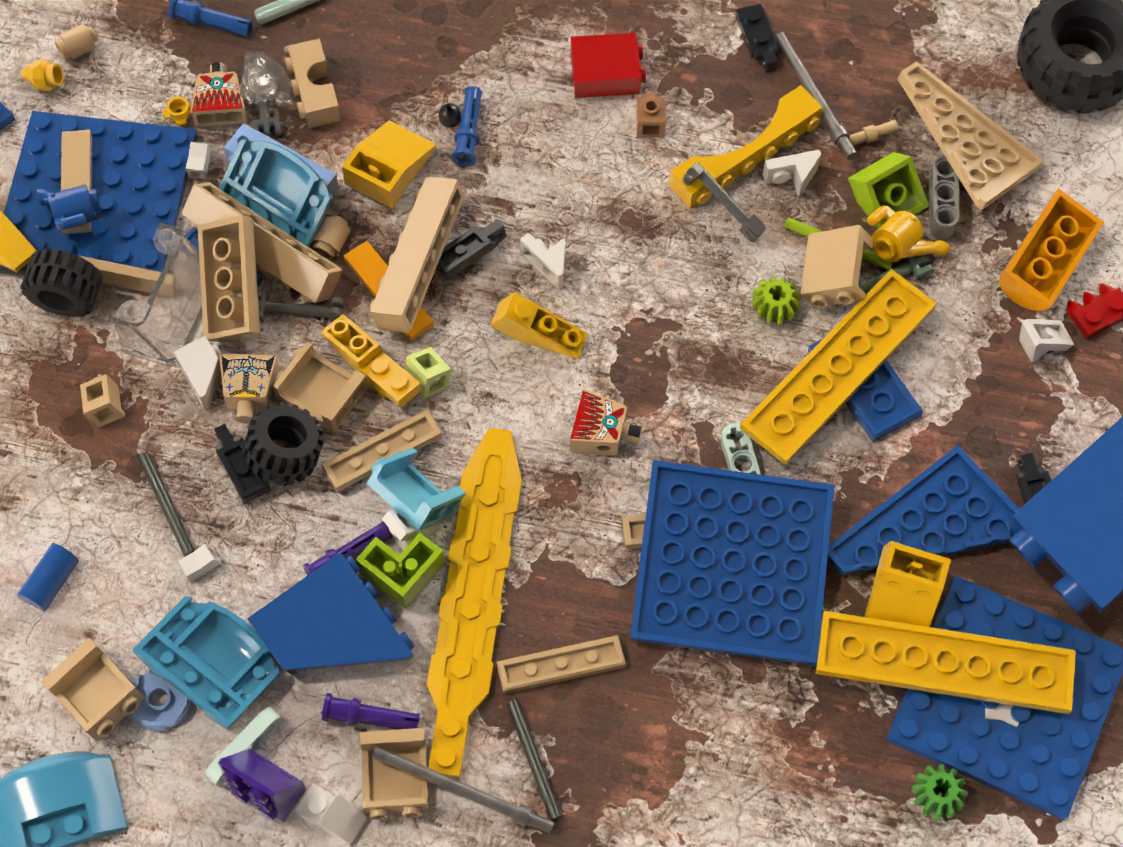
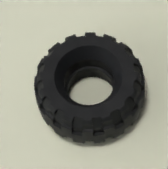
M1041 0L1038 7H1033L1026 18L1020 34L1016 55L1017 64L1020 66L1022 77L1028 88L1031 90L1035 89L1037 97L1044 103L1049 101L1057 105L1056 109L1065 112L1071 109L1077 110L1078 114H1090L1096 108L1098 111H1103L1115 106L1123 98V1ZM1066 44L1086 46L1095 51L1103 62L1098 64L1079 62L1064 54L1060 46Z

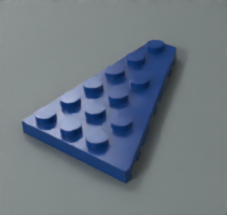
M957 445L833 541L828 548L827 560L842 576L876 570L883 546L890 541L939 556L1010 543L1009 540L1020 531L1013 524V515L1019 508Z

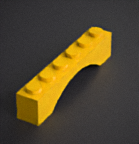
M800 85L780 98L777 111L771 123L755 140L738 150L723 155L708 157L692 156L670 171L669 186L690 209L698 203H705L712 196L708 188L699 179L695 180L691 185L684 184L682 180L687 170L694 164L699 162L720 186L726 189L733 183L734 179L742 174H749L758 163L771 159L779 149L785 145H792L806 131H813L820 124L823 107Z

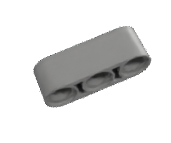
M941 156L934 161L929 177V231L936 240L946 241L954 235L959 221V178L947 158Z

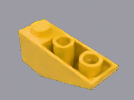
M516 292L500 301L490 325L514 340L575 359L579 358L588 335L585 331Z

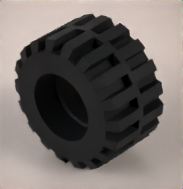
M42 249L32 254L20 289L22 294L27 297V300L45 311L67 317H83L91 313L103 277L98 268L78 255L57 249Z
M279 403V406L270 404L267 405L266 410L263 408L258 410L256 416L254 415L250 421L243 445V456L246 457L245 462L247 466L253 467L252 472L256 476L262 475V480L266 482L270 479L275 481V485H281L282 482H286L287 485H293L295 480L300 483L305 480L306 475L310 476L317 465L324 443L322 426H317L319 421L315 416L310 417V412L306 409L303 411L298 409V405L292 404V407H290L286 403ZM272 440L287 441L295 448L280 447Z

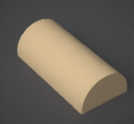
M241 215L198 225L204 336H206L208 341L235 342L259 337L260 322L253 219Z

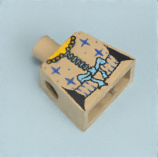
M220 354L223 395L227 409L237 410L236 420L240 423L248 424L255 415V410H260L261 408L266 410L267 405L271 404L274 394L273 382L280 371L277 356Z

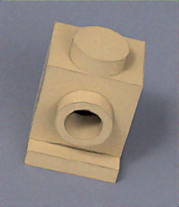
M107 374L80 385L83 413L98 427L125 417V412L121 409L119 387Z

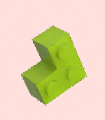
M419 532L400 555L375 537L356 558V564L361 569L358 572L406 609L444 566L445 559L444 551Z

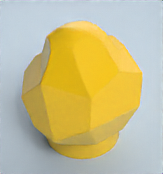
M42 58L23 68L21 77L24 81L31 83L33 88L41 91H51L55 86H60L63 83L64 73L59 64H53Z

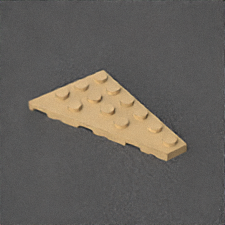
M915 62L901 71L898 77L899 83L978 209L982 211L1040 169L1044 162L1042 158L920 63Z

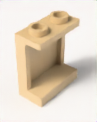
M861 225L808 235L800 295L813 307L826 308L828 305L851 304L854 301L865 299V293L858 285L863 250L872 249L873 238Z
M309 342L302 349L298 348L294 352L291 363L285 371L281 370L276 375L273 382L274 392L278 400L292 407V404H295L302 411L304 409L308 410L310 417L315 416L319 421L318 424L335 433L368 389L366 375L358 370H355L353 374L347 372L314 351L313 345Z
M90 638L41 681L81 724L84 731L97 742L101 738L108 736L115 729V725L126 715L133 713L145 698Z
M424 728L360 732L363 774L362 809L364 815L370 816L374 820H383L389 818L390 814H403V817L413 818L421 816L422 812H429L427 781L372 758L376 746H379L427 767Z

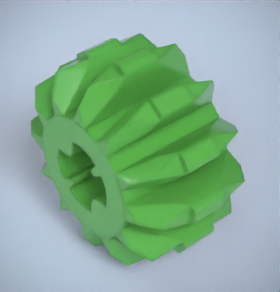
M940 764L937 771L932 766H927L925 774H917L915 780L918 784L913 785L911 792L919 795L915 798L914 805H925L922 811L923 815L926 816L930 811H934L935 820H940L943 813L947 818L951 819L955 815L954 810L961 811L964 804L961 800L967 798L968 792L960 789L966 783L965 779L955 780L956 769H952L948 774L945 773L944 764ZM938 787V791L943 789L946 794L944 797H941V793L936 795L934 789Z

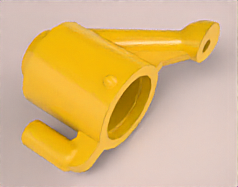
M880 206L867 218V222L871 226H875L882 219H886V222L872 235V247L875 253L885 261L897 262L901 258L927 254L941 257L950 250L948 243L943 240L935 242L924 240L922 238L923 226L919 219L910 212L898 211L895 213L888 206Z

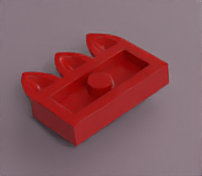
M1100 283V298L1092 293L1084 292V306L1074 301H1067V313L1086 340L1123 321V291L1120 287L1115 289Z

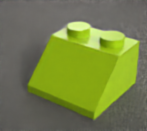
M892 152L848 178L855 199L867 216H870L880 206H888L895 213L907 211L913 215L929 207L911 156ZM882 219L876 227H881L886 222V219Z

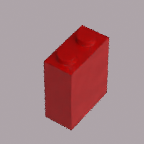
M636 33L573 36L570 38L575 98L640 94L641 83H646L645 66H640L639 60H643L642 43L637 44Z

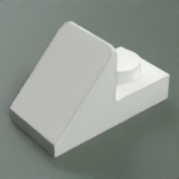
M820 150L765 160L763 169L765 185L771 183L782 184L792 179L797 195L800 197L818 170L821 157Z
M529 233L524 235L520 239V254L560 290L563 287L565 238L548 250L542 240L535 239Z
M1026 319L1022 322L1019 340L1031 362H1035L1048 351H1067L1074 345L1061 320Z
M395 509L388 510L382 518L389 527L393 539L402 550L411 543L419 532L428 538L443 526L441 521L418 531Z
M315 784L311 785L295 810L296 814L349 846L352 845L368 820L366 815L337 793L336 796H333Z

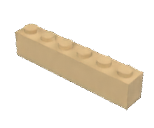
M426 176L422 187L418 189L416 202L413 209L408 213L404 230L399 234L398 245L394 254L389 258V266L385 276L380 280L378 293L375 300H372L370 303V316L373 318L377 329L410 333L464 200V195L457 179Z
M207 182L193 185L181 213L190 220L191 225L198 228V225L241 215L251 217L254 222L256 267L262 272L271 273L279 279L280 284L295 289L301 293V297L310 303H318L330 299L343 269L212 183Z

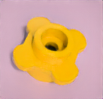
M173 97L167 102L166 109L162 112L163 117L175 121L178 126H183L191 115L192 103L189 104L183 97Z

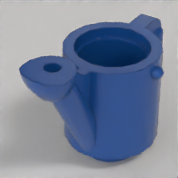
M86 184L55 193H49L47 190L36 188L41 206L50 204L54 221L59 231L96 221V213L102 211L96 189L88 190Z

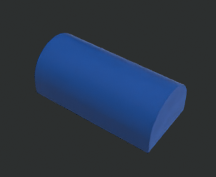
M52 543L18 592V598L45 612L78 564V558L66 548Z

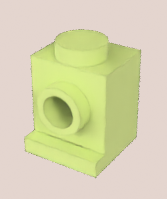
M431 346L406 356L404 370L421 383L423 390L420 396L423 400L447 390L451 368Z

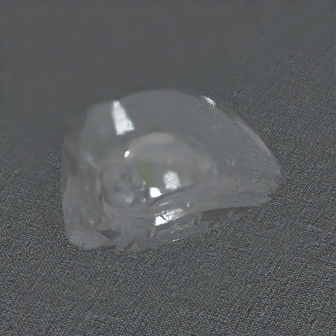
M246 51L240 84V96L252 103L292 101V86L284 68L275 59L266 54Z

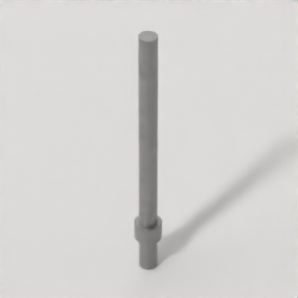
M783 32L777 33L775 35L776 42L805 90L823 107L821 117L831 131L830 137L834 144L840 146L848 160L854 159L857 156V152L849 141L850 135L847 130L838 123Z
M376 746L372 758L513 818L514 823L524 827L527 824L548 834L552 830L554 821L531 812L532 808L522 804L516 806L379 746Z

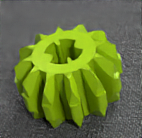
M772 274L769 282L761 279L758 287L753 289L752 309L757 310L756 315L758 318L766 316L767 324L771 323L772 319H774L781 325L784 318L791 321L794 313L799 311L801 293L795 290V282L786 283L785 275L779 281Z

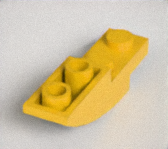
M344 314L321 331L323 337L354 371L358 370L366 375L367 384L384 399L388 397L397 406L402 408L423 390L419 381L382 351L378 342Z

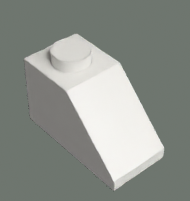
M203 336L173 351L183 375L201 406L206 410L210 408L221 377L219 362L221 352L216 343L210 345L206 336Z

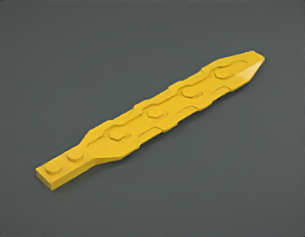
M488 428L462 473L460 488L466 494L459 504L455 535L450 543L448 555L450 565L445 594L441 597L438 614L440 624L435 654L431 656L427 687L437 710L428 768L460 780L469 719L489 695L494 665L491 660L496 628L500 626L503 607L501 596L505 571L509 568L511 547L509 545L514 514L518 510L522 479L510 430Z

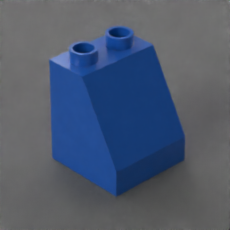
M1123 417L1013 515V524L1020 531L1009 540L1010 543L1034 568L1045 558L1050 561L1063 575L1053 585V588L1078 614L1090 604L1101 614L1123 596Z

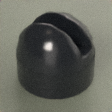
M454 103L442 105L439 110L440 123L449 128L457 126L461 121L459 107ZM448 111H451L454 117L450 118Z

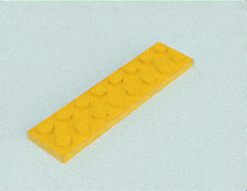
M891 269L865 295V299L860 300L740 424V429L786 466L935 310L937 303Z
M824 611L816 674L1070 714L1073 703L1076 650Z

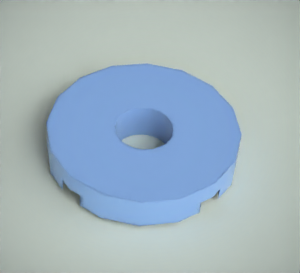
M149 670L148 673H145L143 676L140 675L132 683L145 697L140 702L138 708L130 714L139 726L149 731H165L174 728L185 719L190 710L191 701L161 676H156ZM162 692L167 694L168 698L164 705L159 707L151 705V699L156 693Z

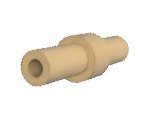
M892 120L878 126H874V124L862 128L861 132L850 135L849 141L852 146L863 142L869 144L879 140L880 136L899 130L896 120Z

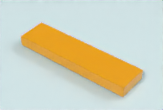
M365 241L345 254L344 261L371 294L376 297L380 280L385 276L388 265L370 243ZM420 307L410 333L404 334L411 342L434 327V321Z

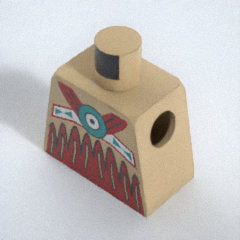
M212 63L210 65V73L199 74L196 77L191 104V115L195 127L248 124L237 73L227 72V66L224 63Z
M583 390L570 437V452L617 455L621 440L639 443L642 426L626 423L627 406Z

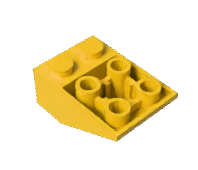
M388 121L359 143L342 165L344 184L393 209L435 150L437 144Z
M890 541L883 546L864 617L930 627L944 588L951 559Z

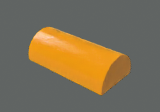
M1058 188L1000 275L999 285L1002 291L1013 302L1029 310L1045 311L1049 309L1104 222Z

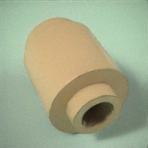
M81 24L59 35V39L54 42L60 55L66 61L70 58L74 60L96 49L95 42L98 39L91 26L86 28L84 24Z
M336 215L326 217L313 239L314 245L312 250L324 258L332 260L334 255L339 254L351 232L347 226L348 222Z

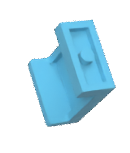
M411 448L404 452L399 451L391 457L379 459L371 469L372 475L367 484L419 531L453 516L466 493L458 486L441 492L413 467L412 462L418 451Z

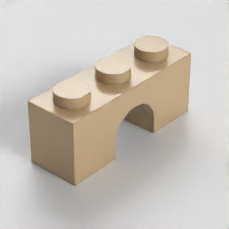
M320 38L287 46L289 57L285 58L288 74L294 73L295 79L291 80L294 96L300 95L301 102H297L300 119L306 118L308 128L341 121L333 84H313L317 79L328 77L326 59Z

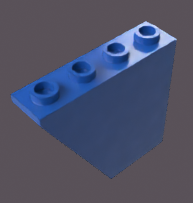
M340 552L247 618L284 671L404 661L414 657L411 649L415 645L405 631L400 635L392 624L397 622L388 607L385 606L381 609L374 599L379 596L369 581L363 584L359 579L357 573L361 569L351 555L345 559Z

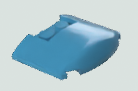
M240 140L219 186V189L308 247H310L333 199L324 181L308 163L288 149L267 141L249 142V140Z
M184 596L137 644L133 652L156 676H161L199 707L206 717L229 730L279 676L278 666L275 668L270 655L271 652L258 633L239 616L215 603L208 601L207 605L191 602L192 597Z
M86 751L53 754L30 761L0 779V847H73L128 829L109 755L102 754L101 756Z

